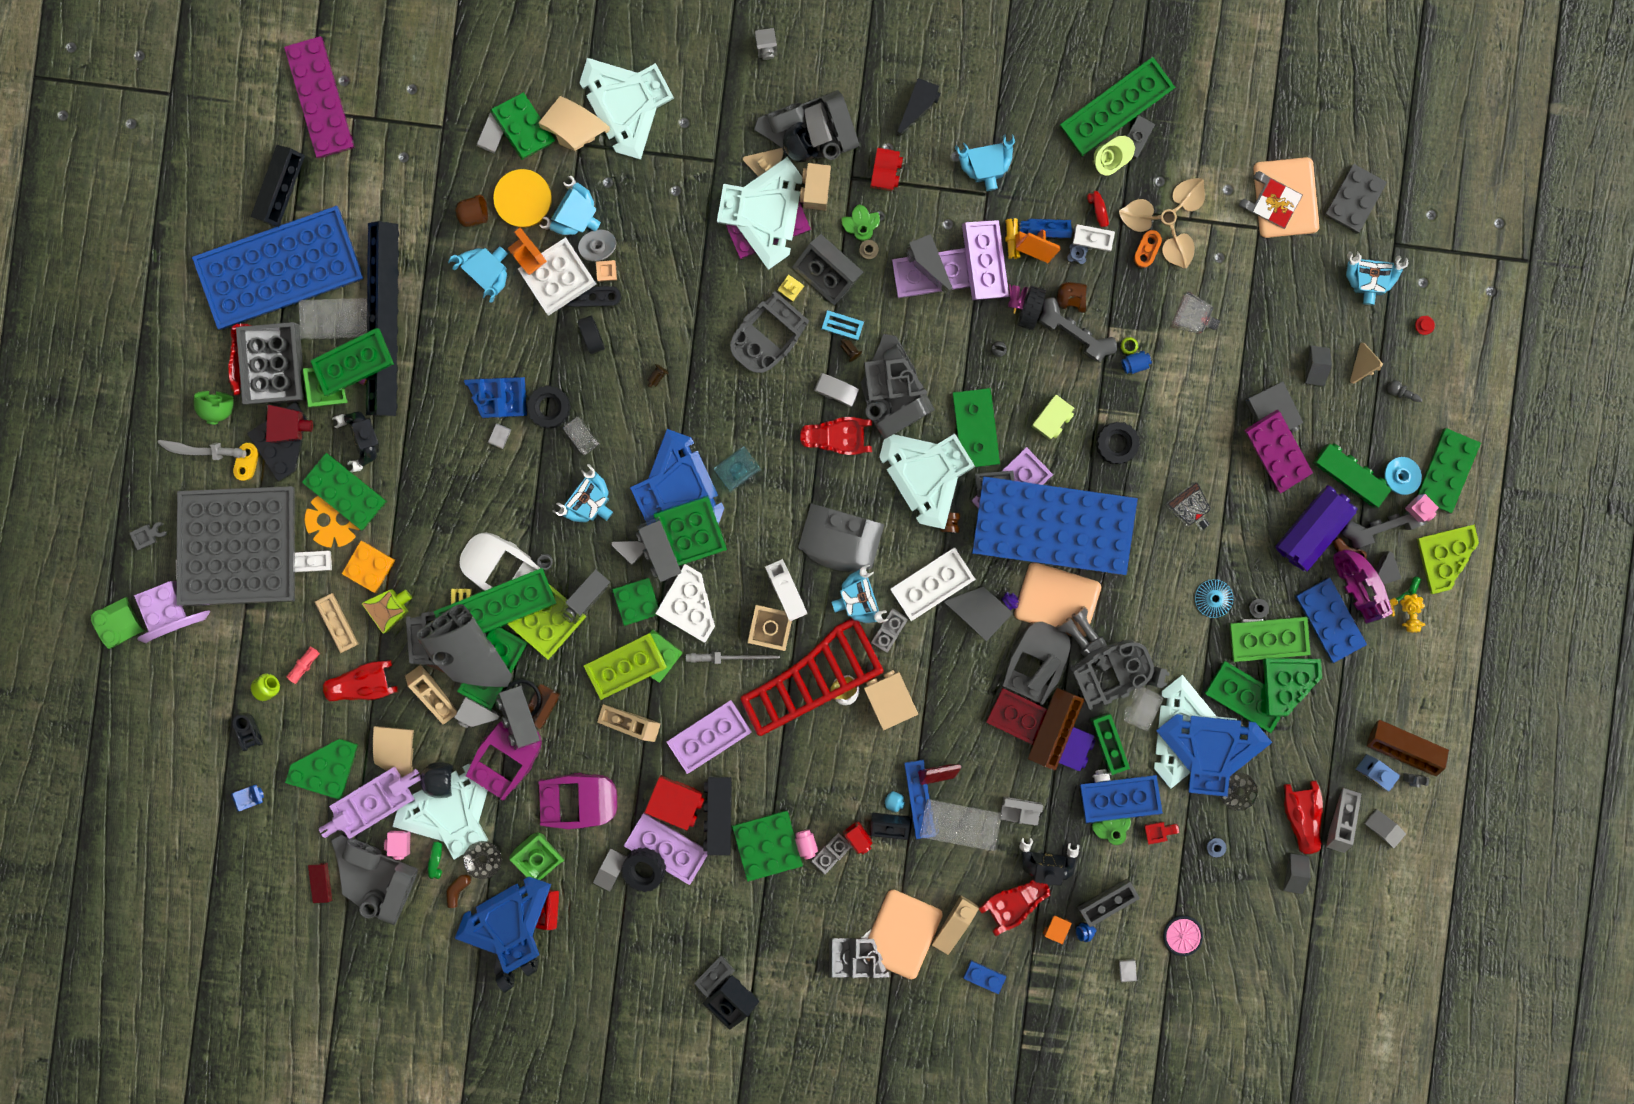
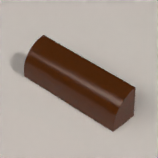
M1056 688L1029 754V760L1056 770L1085 699Z
M1382 720L1376 722L1367 741V747L1437 777L1446 768L1448 749Z

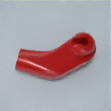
M1098 191L1089 193L1087 195L1088 203H1094L1099 226H1108L1107 210Z

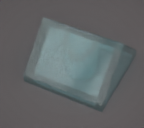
M745 447L739 449L714 468L730 492L736 490L762 470Z

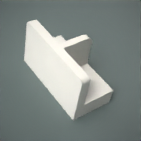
M1078 224L1075 226L1073 245L1088 247V250L1093 248L1109 252L1112 250L1114 231Z

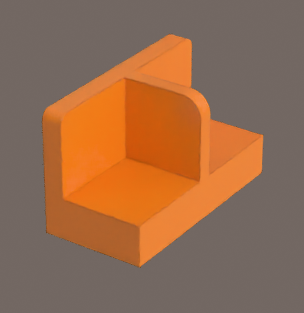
M518 228L514 233L519 240L508 247V250L525 272L530 275L547 261L524 231Z
M1043 229L1037 235L1025 234L1021 231L1016 234V250L1046 263H1049L1060 251L1059 245L1046 240V231Z

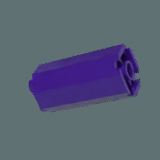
M1327 485L1275 546V549L1284 558L1286 556L1291 564L1303 572H1308L1357 513L1358 509L1349 503L1351 500L1342 493L1338 495L1335 489Z

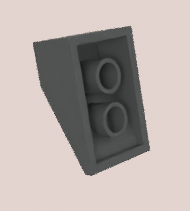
M931 234L910 242L906 249L909 263L913 262L914 266L946 295L949 294L953 288Z

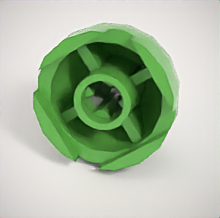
M209 391L198 392L194 395V410L201 419L206 420V423L218 424V422L227 419L232 413L234 399L233 396L216 391V395H209Z

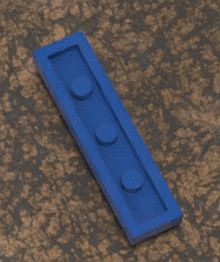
M924 761L904 762L916 839L935 836L928 786L927 784H920L918 774L919 770L925 769Z

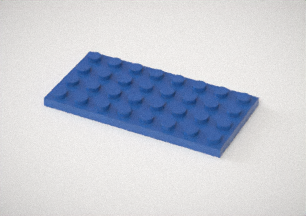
M338 206L192 257L218 330L364 279Z
M983 477L972 553L1127 575L1138 498Z

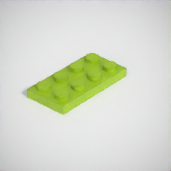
M649 633L584 665V668L600 700L666 669L667 666Z

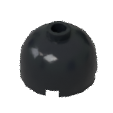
M802 122L791 126L783 136V152L787 157L796 162L810 161L819 154V151L816 152L815 147L812 146L808 128L801 126L804 124Z

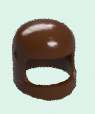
M475 195V197L464 199L457 203L455 208L456 217L462 226L473 227L488 222L487 203L482 195Z
M1074 282L1062 283L1057 291L1059 307L1066 310L1067 306H1073L1078 308V312L1085 313L1087 285Z

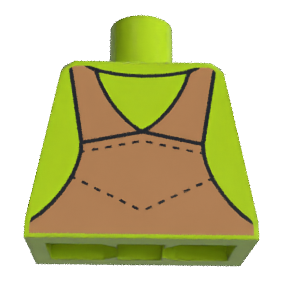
M406 589L398 595L394 590H388L363 602L362 605L384 634L389 632L408 613L404 604L411 600L412 597Z

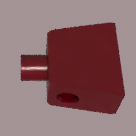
M268 405L266 442L278 443L301 440L302 431H313V421L303 420V412Z

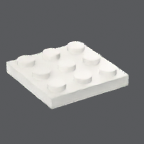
M566 237L541 253L547 262L532 274L528 275L522 267L518 268L548 316L596 285Z

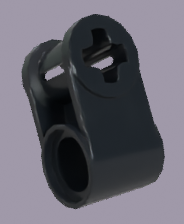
M242 713L233 719V728L238 737L239 745L244 752L250 747L263 745L262 735L257 728L254 717L250 713ZM240 718L246 719V727L241 726Z

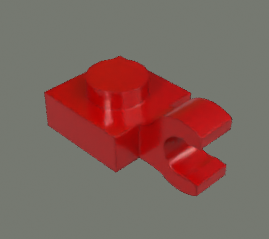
M1161 821L1144 825L1148 845L1167 841L1166 835L1180 833L1177 824L1164 826V822Z

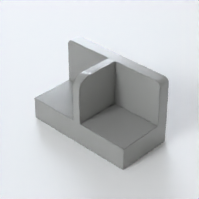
M1004 796L1000 819L1018 822V824L1038 825L1043 804Z

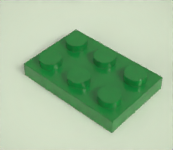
M524 92L491 109V114L521 160L554 143L555 140L550 132L540 128L539 122L541 118Z

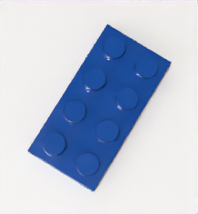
M1327 578L1295 596L1332 663L1367 645L1331 578Z
M1157 775L1080 785L1085 823L1163 814Z

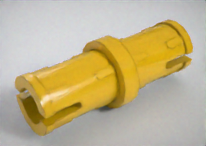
M1012 219L1005 220L1007 230L1005 242L1008 244V259H1012V257L1014 259L1020 258V251L1016 250L1015 241L1016 234L1018 233V219H1013V221Z

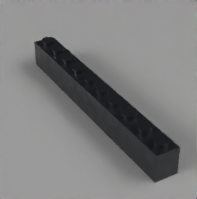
M382 221L368 223L367 332L376 328L380 329L394 364L366 378V416L390 417L396 416L398 408L397 315L399 312L398 224Z

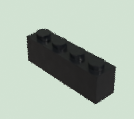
M276 145L250 217L272 226H280L302 166L304 154L288 147Z
M708 777V782H704V793H708V801H704V813H708V818L704 820V832H707V840H704L703 851H707L708 856H731L732 778Z

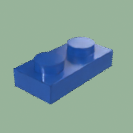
M971 960L963 978L999 994L1006 975Z

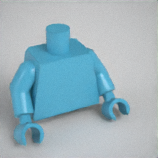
M1013 134L1010 141H1006V135H1003L1004 146L1003 143L968 149V146L963 142L964 149L959 151L957 145L955 146V150L959 154L962 170L970 178L975 179L976 182L985 181L986 191L998 189L996 179L1002 178L1009 169L1013 155L1012 145L1015 143Z
M501 246L493 254L486 248H478L450 257L448 263L452 261L456 263L452 269L456 270L462 264L460 267L485 290L483 298L486 295L491 296L489 302H493L495 295L505 287L507 268L501 261L508 253Z

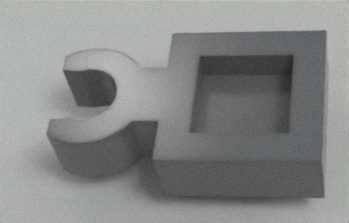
M163 522L155 523L152 529L149 525H145L130 532L137 550H142L157 543L156 536L164 537L168 534L167 531L162 533L158 531V528L164 525Z
M1404 773L1403 781L1409 782V786H1429V777Z

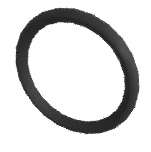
M518 679L509 683L504 691L509 690L518 683L528 684L535 690L537 705L531 712V716H534L541 705V694L537 686L525 679Z

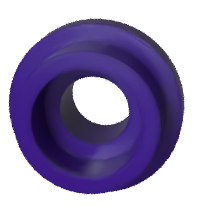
M1006 592L1005 596L1002 597L1003 602L1008 609H1017L1018 598L1014 593Z

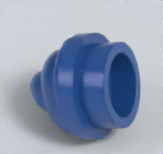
M1081 923L1076 928V935L1080 941L1089 942L1093 939L1097 930L1094 926L1089 927L1087 923Z

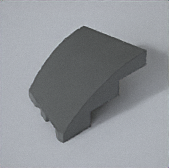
M905 358L864 362L869 401L927 394L926 389Z
M984 587L961 594L944 602L985 641L1013 614Z
M829 938V977H890L889 972L886 971L885 966L881 962L883 959L877 951L874 939Z

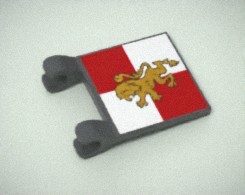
M1258 171L1253 176L1254 180L1265 184L1255 204L1247 199H1243L1240 201L1239 207L1285 229L1303 194Z

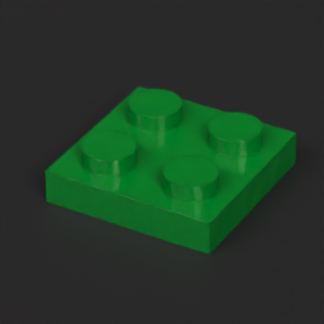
M650 578L612 589L624 626L657 616L655 613L659 605Z

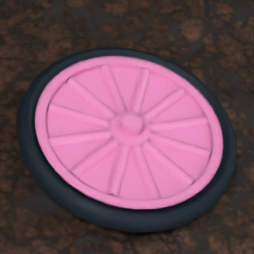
M1177 916L1166 924L1163 940L1165 946L1172 953L1179 956H1188L1200 948L1203 942V930L1194 918Z

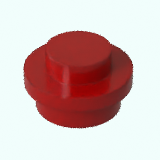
M1421 316L1416 320L1415 328L1419 334L1428 335L1433 332L1435 322L1429 316Z

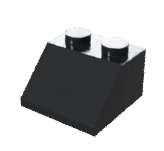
M731 975L702 1004L731 1030L747 1018L760 1001L737 978Z

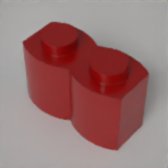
M877 148L870 188L892 192L894 187L898 188L900 176H896L897 168L901 169L903 157H899V151Z
M859 821L843 831L845 838L857 854L861 853L863 855L871 850L872 840Z

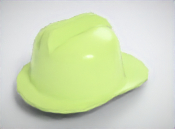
M1118 136L1108 143L1099 146L1094 153L1093 160L1098 172L1103 175H1111L1126 165L1134 155V142L1127 136Z

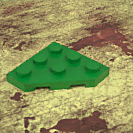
M1265 658L1263 660L1267 717H1286L1293 711L1296 705L1322 679L1321 659Z
M341 738L291 764L285 783L339 800L342 799L359 744Z

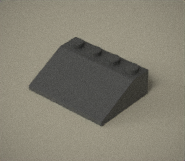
M290 322L236 327L243 405L306 401L302 372L303 359L300 325Z

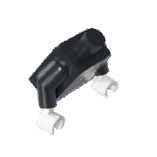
M359 411L335 416L332 418V420L336 419L338 422L335 428L349 425L360 457L358 460L347 463L353 466L350 472L361 471L363 466L374 461L377 458V453H379V444L370 418H365L363 413Z
M1022 838L1019 848L1023 851L1022 867L1026 873L1031 875L1034 882L1060 886L1063 880L1073 876L1076 864L1075 857L1078 856L1079 845H1077L1076 850H1072L1070 848L1071 843H1069L1067 848V855L1069 857L1029 852L1033 840L1030 838L1028 844H1026L1024 838Z

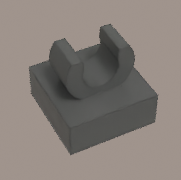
M1154 666L1153 676L1147 685L1159 688L1167 686L1164 680L1165 676H1169V673L1166 669Z

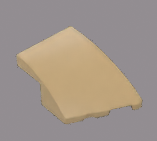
M562 96L556 100L539 122L540 128L556 134L560 145L574 151L583 147L584 144L595 140V136L602 132L608 133L610 131V127L597 116Z
M375 726L373 732L374 764L386 771L396 767L401 777L413 771L412 744L414 730Z

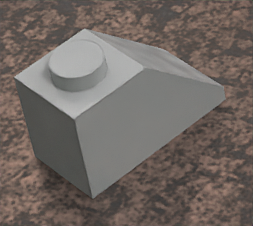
M466 697L455 719L458 720V724L468 728V726L474 727L501 718L502 714L493 709L490 710Z

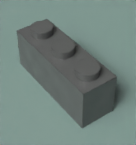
M654 518L636 526L638 532L635 533L639 543L643 542L646 548L643 550L647 561L651 560L653 567H650L653 577H658L659 581L662 582L681 574L682 572L659 518Z
M519 686L499 693L495 702L498 710H501L504 716L501 719L504 728H508L510 734L508 740L511 747L514 746L515 750L539 742L540 739L522 687Z
M1125 879L1077 908L1088 926L1092 927L1140 898L1131 882Z

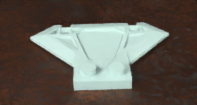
M587 58L580 85L583 89L589 87L591 93L586 96L597 117L610 127V131L606 134L609 140L615 137L617 144L613 146L615 151L641 160L656 109L674 99L657 64L655 63L636 73ZM598 81L602 85L600 88H597L595 84ZM626 132L628 135V138L624 139L622 136V133Z
M788 157L745 187L723 184L717 223L737 226L768 270L788 257L791 248L785 247L786 240L792 241L800 197V192L795 191L796 184H802V176ZM783 182H788L787 189L783 188ZM774 238L779 239L778 245H773Z
M895 434L884 439L879 458L882 463L889 461L891 467L887 471L912 511L918 509L921 515L916 518L919 524L945 529L957 479L975 467L957 436L953 434L938 444ZM898 454L902 459L899 462L895 458V456ZM929 503L931 508L927 510L924 504Z
M1183 675L1162 690L1161 697L1167 698L1166 706L1160 705L1158 728L1176 714L1183 715V721H1190L1191 716L1237 720L1236 718L1216 716ZM1175 699H1179L1178 707L1174 706ZM1182 728V733H1189V729ZM1158 733L1155 754L1161 755V762H1155L1154 769L1171 789L1190 774V771ZM1169 756H1173L1172 764L1168 763Z
M467 764L463 766L465 771L463 774L459 775L457 771L451 773L452 796L448 798H434L425 794L423 790L414 793L413 797L415 800L397 810L393 827L443 841L453 859H456L474 849L476 845H481L480 842L483 844L488 841L486 834L479 824L488 790L466 777L471 765ZM469 779L471 784L465 786L463 782ZM419 807L420 812L415 814L413 809Z

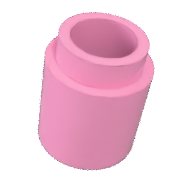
M810 829L796 833L795 842L800 857H804V859L815 857L818 848Z

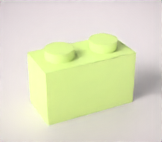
M1054 395L1031 427L1048 440L1053 437L1056 439L1063 430L1060 428L1064 422L1068 423L1073 417L1072 411L1074 407L1058 395Z

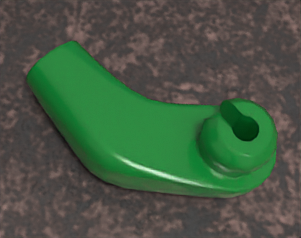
M433 842L429 856L428 876L430 879H433V877L439 879L442 874V870L438 869L442 854V843Z

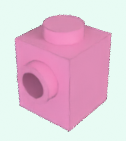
M1421 494L1405 509L1418 522H1429L1435 517V511L1439 507L1426 494Z
M391 830L387 833V839L384 842V850L387 851V856H393V859L401 860L404 859V856L410 854L409 831Z

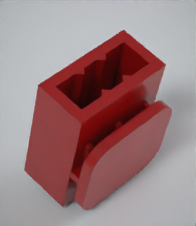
M660 775L645 813L688 830L689 826L693 827L697 816L694 815L696 808L701 809L704 798L701 797L703 793L686 784Z

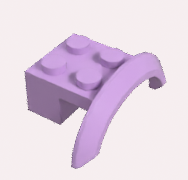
M170 581L134 595L149 631L137 638L138 641L148 643L155 638L185 626L203 621L210 613L208 610L186 617L183 607L177 606V581Z

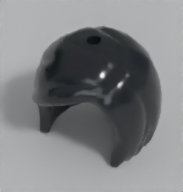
M434 762L427 765L420 775V785L424 793L434 798H448L452 796L451 773L453 772V766L443 762Z

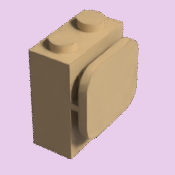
M894 670L883 674L885 678L878 681L877 678L866 682L867 686L864 687L883 731L918 715L899 671L896 673Z

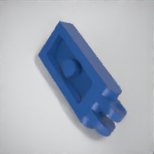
M1028 219L1019 223V231L1025 234L1037 235L1043 229L1046 231V237L1071 238L1072 235L1071 220Z

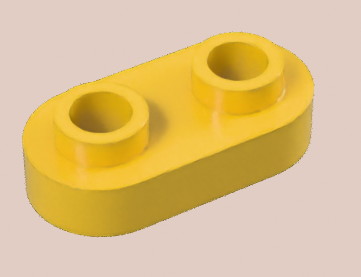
M244 443L240 446V449L245 451L250 449V455L245 456V458H236L234 476L242 481L250 480L253 477L259 458V451L252 443ZM242 467L246 470L243 475L240 473Z

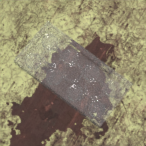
M367 298L299 301L300 339L357 338L367 333Z
M927 799L920 837L995 851L1002 813Z

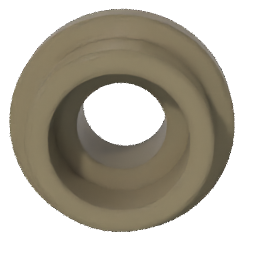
M866 240L860 245L859 251L863 258L873 259L877 256L879 248L876 242ZM867 246L872 247L873 251L871 253L866 252L865 248Z

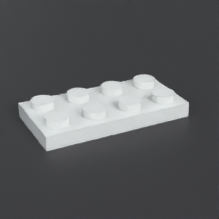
M954 547L890 590L910 621H913L973 582L975 578Z

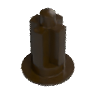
M841 340L842 345L840 347L850 358L849 362H853L861 356L863 351H858L850 340Z
M655 364V370L647 379L649 382L648 387L650 388L653 385L656 387L665 374L669 375V372L658 364Z

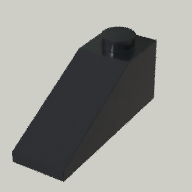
M920 78L917 79L897 136L901 137L932 108L933 103H938L941 95L938 92V85Z

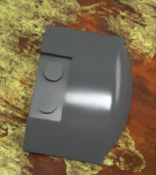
M811 503L798 548L803 550L816 563L830 569L856 572L869 564L870 566L867 567V570L872 569L884 524Z

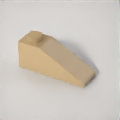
M421 664L405 676L408 687L443 725L456 716L458 712Z
M605 704L602 705L597 723L630 736L655 742L661 725L653 720Z
M960 896L933 941L932 946L949 955L979 910L978 905Z

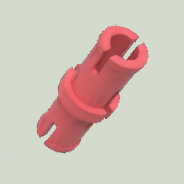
M310 646L301 659L296 661L297 664L286 677L294 684H297L301 676L306 671H309L310 665L320 653Z

